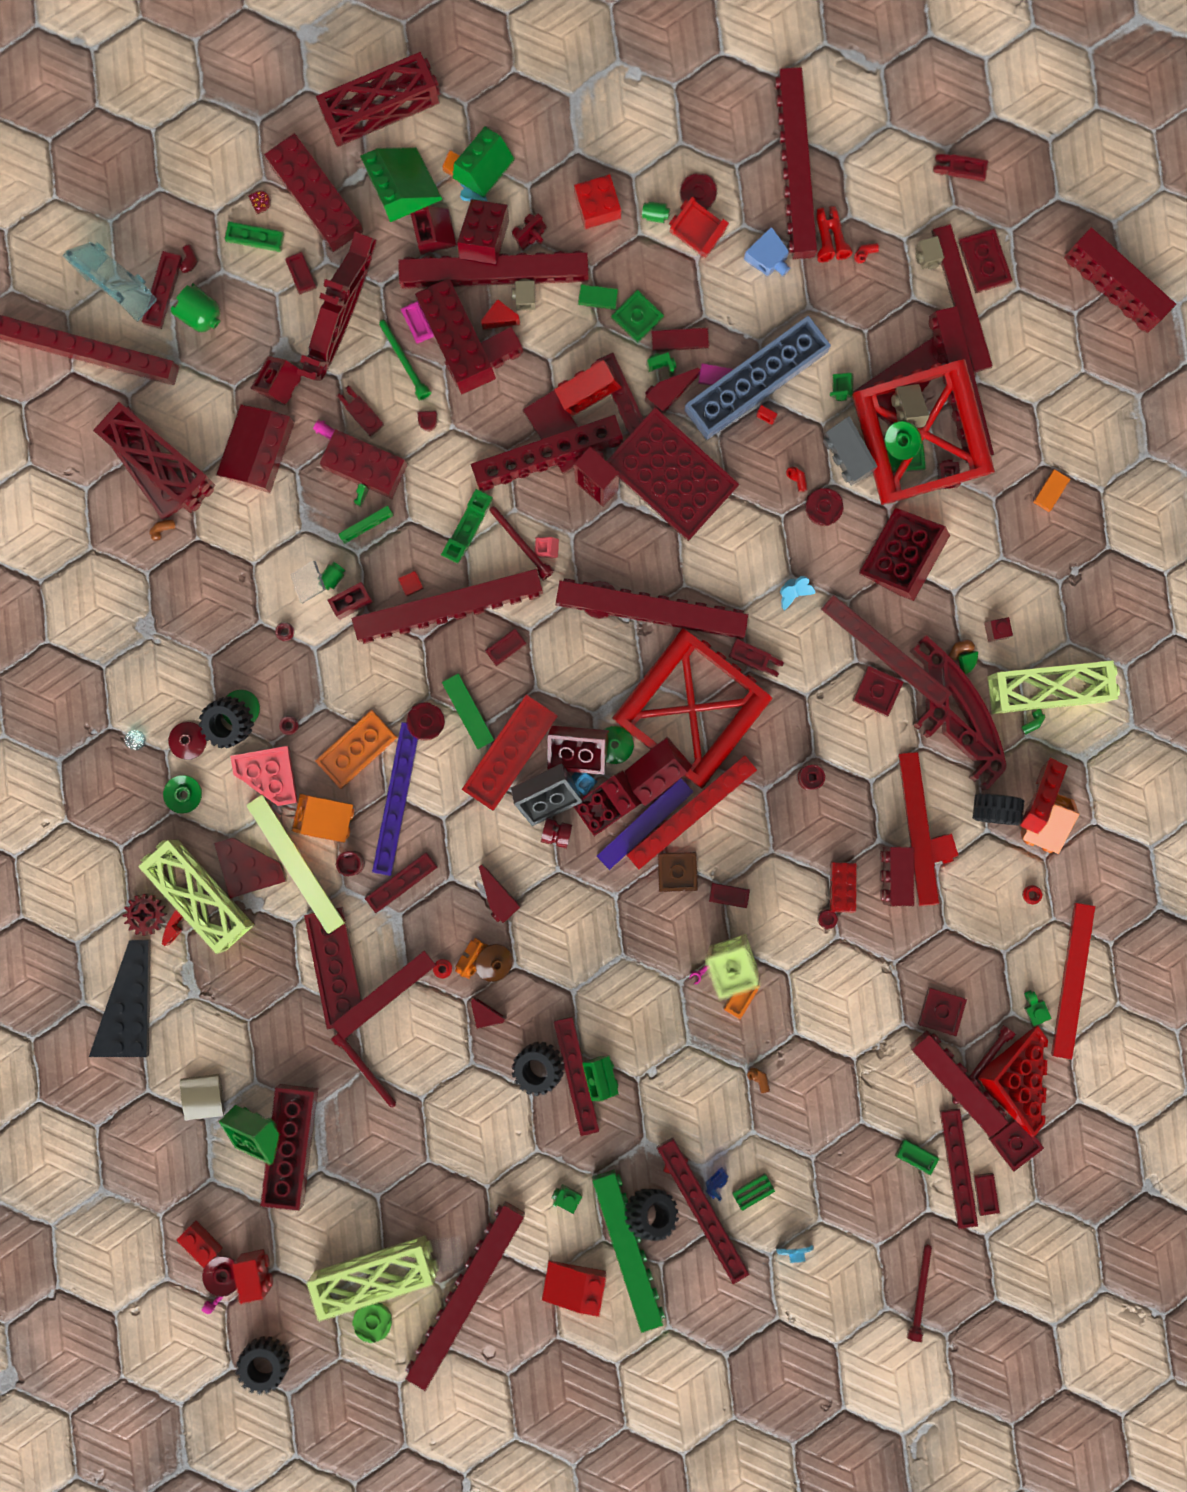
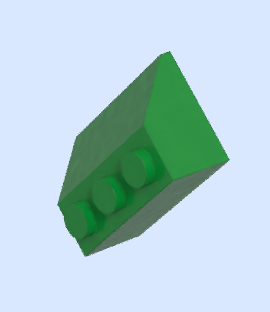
M485 126L454 162L452 178L484 198L511 166L515 158L502 137Z
M234 1105L218 1121L236 1149L271 1165L274 1161L279 1133L275 1128V1122L270 1118L262 1117L257 1112H251L246 1107L242 1108Z

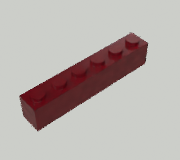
M926 1030L910 1044L911 1050L991 1138L1008 1124L1005 1117L1007 1113L1000 1105L996 1107L992 1103L994 1101L992 1096L987 1091L983 1093L979 1088L981 1084L974 1076L970 1078L966 1074L968 1070L961 1062L956 1063L953 1059L955 1056L948 1047L944 1049L940 1045L942 1041L935 1033L930 1034Z

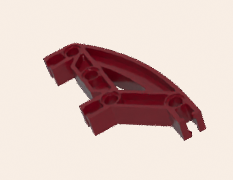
M355 232L349 252L331 280H324L323 286L327 287L326 293H320L319 298L325 301L318 314L309 344L308 356L302 355L300 362L304 363L303 369L298 368L296 374L317 381L324 379L341 344L359 299L377 243L376 239Z
M926 635L918 642L919 644L913 647L910 652L924 664L926 672L952 692L951 695L961 709L969 726L949 708V698L938 708L926 697V711L913 726L919 730L923 725L921 723L929 718L933 725L923 733L928 738L942 725V733L972 761H982L981 765L969 778L976 782L980 778L979 775L985 771L990 776L979 787L982 790H988L1004 773L1007 766L996 726L984 701L969 678ZM922 643L930 650L928 655L919 650ZM933 655L939 657V664L932 662ZM936 708L939 709L942 713L940 719L936 718L934 715V710ZM964 735L970 738L968 745L963 743L962 738ZM992 761L998 764L996 771L991 768Z

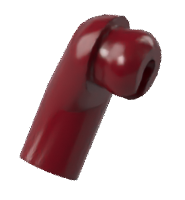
M185 245L182 248L186 256L180 265V270L183 273L192 271L197 264V258L191 245Z

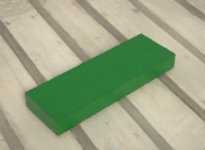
M228 221L225 241L281 252L285 234L282 231Z
M386 506L338 535L346 544L393 517V513Z

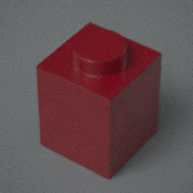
M1009 617L992 620L984 624L988 642L1008 639L1013 636Z

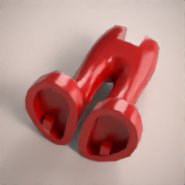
M835 206L829 207L830 220H826L824 208H818L816 217L822 240V247L817 253L818 262H828L835 255L838 260L849 258L853 254L852 248L844 239L837 208ZM829 229L832 230L834 235L835 249L832 244Z

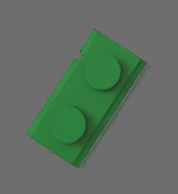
M599 1056L582 1062L591 1101H603L619 1094L617 1089L618 1081L613 1073L614 1064L609 1056Z

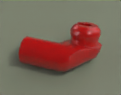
M878 243L861 245L854 255L855 261L857 263H864L869 254L878 253Z
M796 467L787 468L786 475L797 482L798 492L807 491L805 473Z

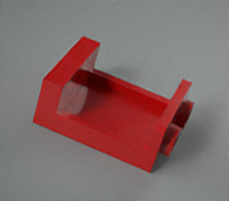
M692 196L690 200L686 199L680 208L682 211L679 216L675 215L670 221L669 225L671 227L669 232L706 259L727 230L729 222L725 219H722V221L698 204Z

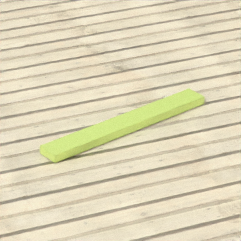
M261 795L246 806L326 932L329 934L343 925L345 922L266 798Z

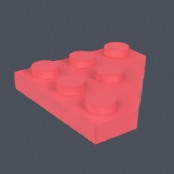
M289 746L230 756L233 775L271 800V802L277 806L298 803Z

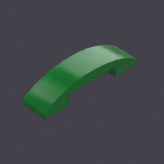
M475 489L454 534L449 538L441 556L457 564L461 561L473 541L493 497Z

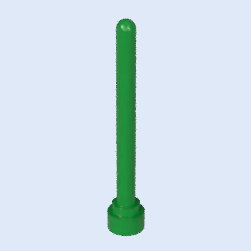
M380 320L379 325L415 385V395L418 400L421 401L428 398L432 394L431 390L420 381L387 322Z

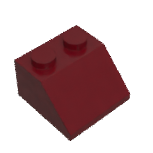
M268 356L250 389L276 403L286 405L292 397L294 388L300 383L301 375L296 374L298 368L289 361Z

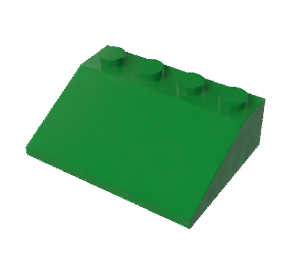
M377 148L360 155L368 177L390 222L442 200L417 148Z

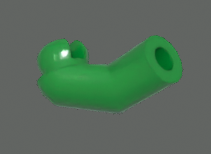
M1041 709L1032 713L1033 721L1021 726L1025 734L1041 727L1046 718Z

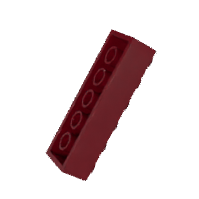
M295 133L264 154L272 170L333 253L351 241L355 232L360 234L364 232L360 221Z
M1092 227L1064 257L1071 267L1076 268L1085 280H1089L1098 292L1106 295L1113 305L1118 306L1126 317L1131 318L1138 328L1146 333L1151 331L1177 305Z
M450 278L415 293L461 395L495 380L496 376Z
M279 1084L275 1087L271 1119L276 1124L275 1128L279 1133L273 1163L271 1165L265 1164L260 1207L300 1211L304 1206L318 1088Z

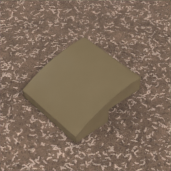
M219 1074L180 1079L181 1102L185 1121L224 1116L225 1109L221 1096L223 1090Z

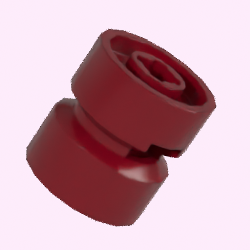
M808 765L801 768L797 774L799 786L805 790L820 788L825 782L824 770L817 765Z
M546 818L541 843L549 845L555 843L556 846L567 849L573 825L563 822L558 824L557 821Z
M356 851L343 852L336 859V868L343 876L358 875L365 866L364 857Z

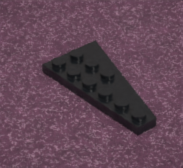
M129 940L89 1057L149 1056L151 940Z

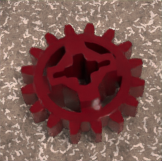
M142 894V898L140 895H136L135 901L129 900L130 906L124 907L128 911L126 914H123V917L128 919L124 924H130L131 926L128 930L132 931L135 929V935H139L141 932L142 936H147L148 932L150 935L155 934V929H162L159 924L166 922L162 919L163 916L167 915V913L162 912L166 906H160L159 904L162 900H154L155 895H150L149 898L147 894ZM139 904V908L134 911L135 907ZM147 913L152 916L144 917L138 914ZM154 918H156L154 924H153L152 926H150V925H151V921H152Z

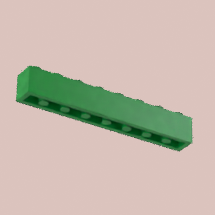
M615 1169L592 1176V1182L640 1332L644 1333L662 1327L663 1319L666 1317L663 1307H658L657 1304L659 1299L656 1287L652 1288L650 1281L653 1280L650 1268L646 1269L644 1263L647 1261L644 1249L640 1250L638 1244L641 1242V1239L634 1236V1232L629 1231L630 1225H627L625 1222L627 1216H625V1211H627L626 1204L629 1201L626 1193L622 1194L620 1186H623L620 1174L616 1175Z

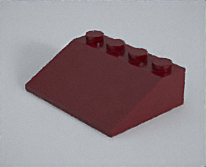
M240 404L216 476L271 493L294 426V421L290 416Z
M895 507L859 574L899 596L914 601L947 543L950 534L944 525Z

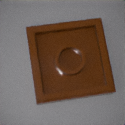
M696 852L658 854L659 892L698 891Z

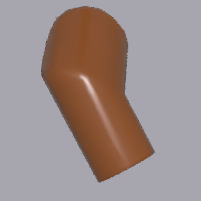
M174 519L158 521L149 531L151 539L154 541L160 540L163 530L175 529Z
M968 639L956 642L948 656L956 662L961 652H972L975 649V645Z
M757 1068L749 1069L747 1078L759 1083L761 1093L770 1092L766 1073Z

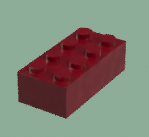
M336 429L319 463L324 470L358 485L363 484L368 489L390 499H393L408 466L404 459Z
M589 447L574 464L575 483L604 507L618 492L619 468L611 461L608 463L598 449L593 450Z

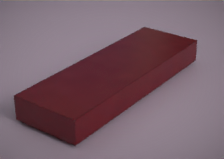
M708 328L651 331L652 351L709 348Z

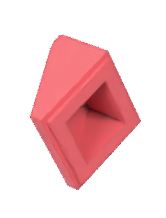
M554 537L536 538L535 554L538 557L558 558V539Z

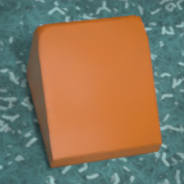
M449 150L444 161L443 171L453 176L454 162L459 158V155Z

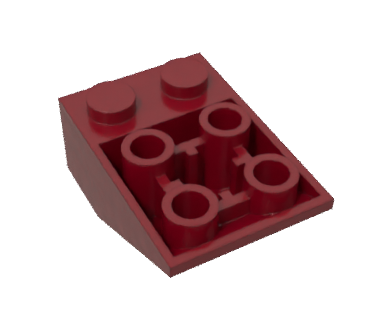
M622 770L583 797V802L574 806V809L593 836H596L642 804V802L632 792L627 776Z

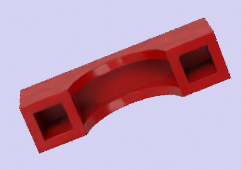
M1051 757L1044 764L1036 781V784H1038L1037 790L1024 813L1020 826L1036 834H1039L1045 827L1054 807L1068 767L1067 765Z

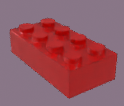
M831 863L830 912H856L857 863Z

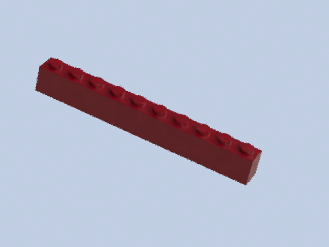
M802 67L779 69L778 77H775V89H778L779 95H776V106L780 107L778 125H781L782 131L779 132V142L783 143L781 162L784 161L785 167L782 168V179L786 180V186H784L783 190L784 198H787L785 216H789V223L786 225L787 235L790 234L788 251L792 253V259L815 258L817 243Z
M557 251L554 254L537 252L533 255H527L526 253H517L516 255L501 253L496 264L460 259L459 257L448 255L441 258L425 256L422 259H414L413 257L398 259L399 283L402 289L428 288L447 278H450L453 287L515 284V281H520L521 279H530L535 284L589 282L588 252L584 253L583 251H574L573 253Z
M0 315L1 340L175 385L179 367L172 360Z
M537 569L351 619L357 640L363 642V644H369L374 642L375 638L393 637L392 634L398 632L406 634L416 627L418 629H425L430 627L429 624L431 623L444 624L450 618L455 617L458 620L467 617L466 614L474 613V615L485 612L484 609L491 607L492 610L500 609L506 603L515 605L521 603V599L529 598V600L540 598L543 590Z
M564 578V581H559L555 606L738 639L745 637L749 614H744V611L740 609L727 611L723 606L711 608L706 607L707 604L695 602V605L688 604V601L684 599L672 601L669 600V597L658 595V598L650 597V594L646 592L633 594L629 589L617 591L612 590L613 587L602 585L600 588L595 587L590 582L578 584L575 583V580Z
M507 1201L504 1202L503 1206L498 1205L494 1216H496L493 1223L489 1222L486 1226L484 1239H479L474 1248L476 1251L473 1257L469 1256L464 1265L467 1269L463 1275L461 1273L458 1275L454 1283L457 1285L453 1292L449 1291L445 1298L446 1306L444 1309L440 1308L434 1318L437 1320L434 1327L429 1326L425 1337H427L424 1344L420 1342L415 1351L417 1355L415 1360H410L405 1369L407 1372L405 1380L424 1391L427 1390L525 1217L524 1211Z

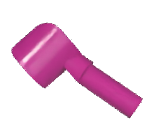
M708 964L699 971H693L690 974L689 979L693 975L699 977L694 984H698L701 981V976L709 969Z
M217 1297L213 1303L207 1300L201 1311L211 1314L223 1297Z

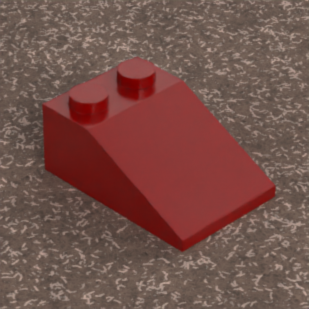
M549 1260L542 1301L579 1314L599 1317L606 1282V1271Z

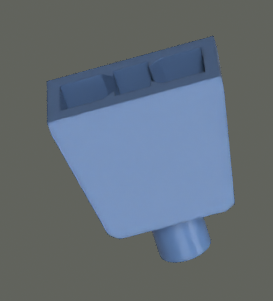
M772 227L745 252L744 260L766 276H769L776 270L783 277L790 270V267L784 262L788 257L789 251Z

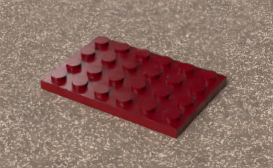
M656 407L607 460L608 463L611 461L619 468V479L687 541L696 534L740 485Z

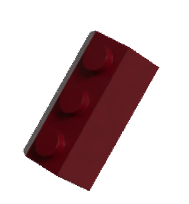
M552 725L548 733L547 770L562 763L568 772L604 775L609 730Z
M666 737L627 768L625 774L632 792L646 806L687 774L692 765L673 742Z

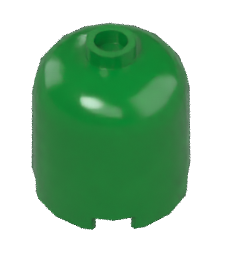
M192 283V287L187 285L176 297L179 302L176 307L172 305V315L197 332L203 333L211 328L215 329L220 323V307L218 303L196 284Z

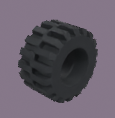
M227 696L208 704L202 710L203 714L199 717L202 720L199 722V727H202L201 733L206 735V741L210 740L211 745H218V748H230L245 740L252 732L251 727L254 726V722L251 721L253 714H249L250 708L244 706L245 702H239V698ZM221 714L226 715L230 719L232 731L223 726Z
M976 794L972 818L981 822L1020 825L1023 819L1025 800L1019 797L998 794Z
M534 1042L532 1045H527L515 1057V1063L512 1065V1069L515 1071L512 1073V1077H516L514 1082L516 1085L519 1084L521 1086L519 1088L521 1091L525 1089L527 1090L526 1094L529 1095L533 1092L534 1096L545 1095L548 1091L553 1090L561 1081L564 1075L563 1070L565 1069V1064H561L564 1059L562 1056L559 1057L558 1054L560 1052L558 1049L556 1051L553 1050V1045L546 1046V1042H542L539 1045V1042ZM530 1060L540 1061L546 1068L547 1076L539 1077L535 1075L530 1068Z
M644 1188L641 1191L634 1192L635 1196L631 1195L629 1198L630 1203L626 1204L628 1209L625 1211V1216H627L625 1222L627 1225H630L629 1231L634 1232V1236L644 1240L659 1241L665 1240L666 1236L670 1237L672 1235L671 1230H675L677 1227L675 1222L679 1220L677 1218L679 1210L675 1208L677 1203L672 1200L673 1196L660 1189ZM653 1204L656 1216L653 1223L650 1224L648 1211Z
M265 1336L260 1337L258 1340L255 1338L251 1343H248L240 1354L236 1363L238 1367L236 1375H240L238 1377L239 1383L243 1382L242 1387L244 1389L248 1387L250 1393L257 1391L258 1395H261L263 1391H265V1394L270 1393L284 1379L289 1369L290 1360L287 1359L289 1357L288 1351H284L285 1345H279L280 1340L276 1339V1341H273V1337L270 1336L265 1339ZM256 1357L268 1359L272 1364L273 1371L270 1373L259 1372L254 1366L253 1359Z

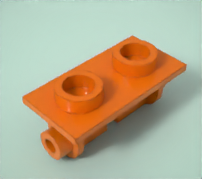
M477 938L471 940L464 951L470 956L467 958L462 955L455 966V971L460 976L470 979L476 972L475 962L479 952L488 945L482 943Z

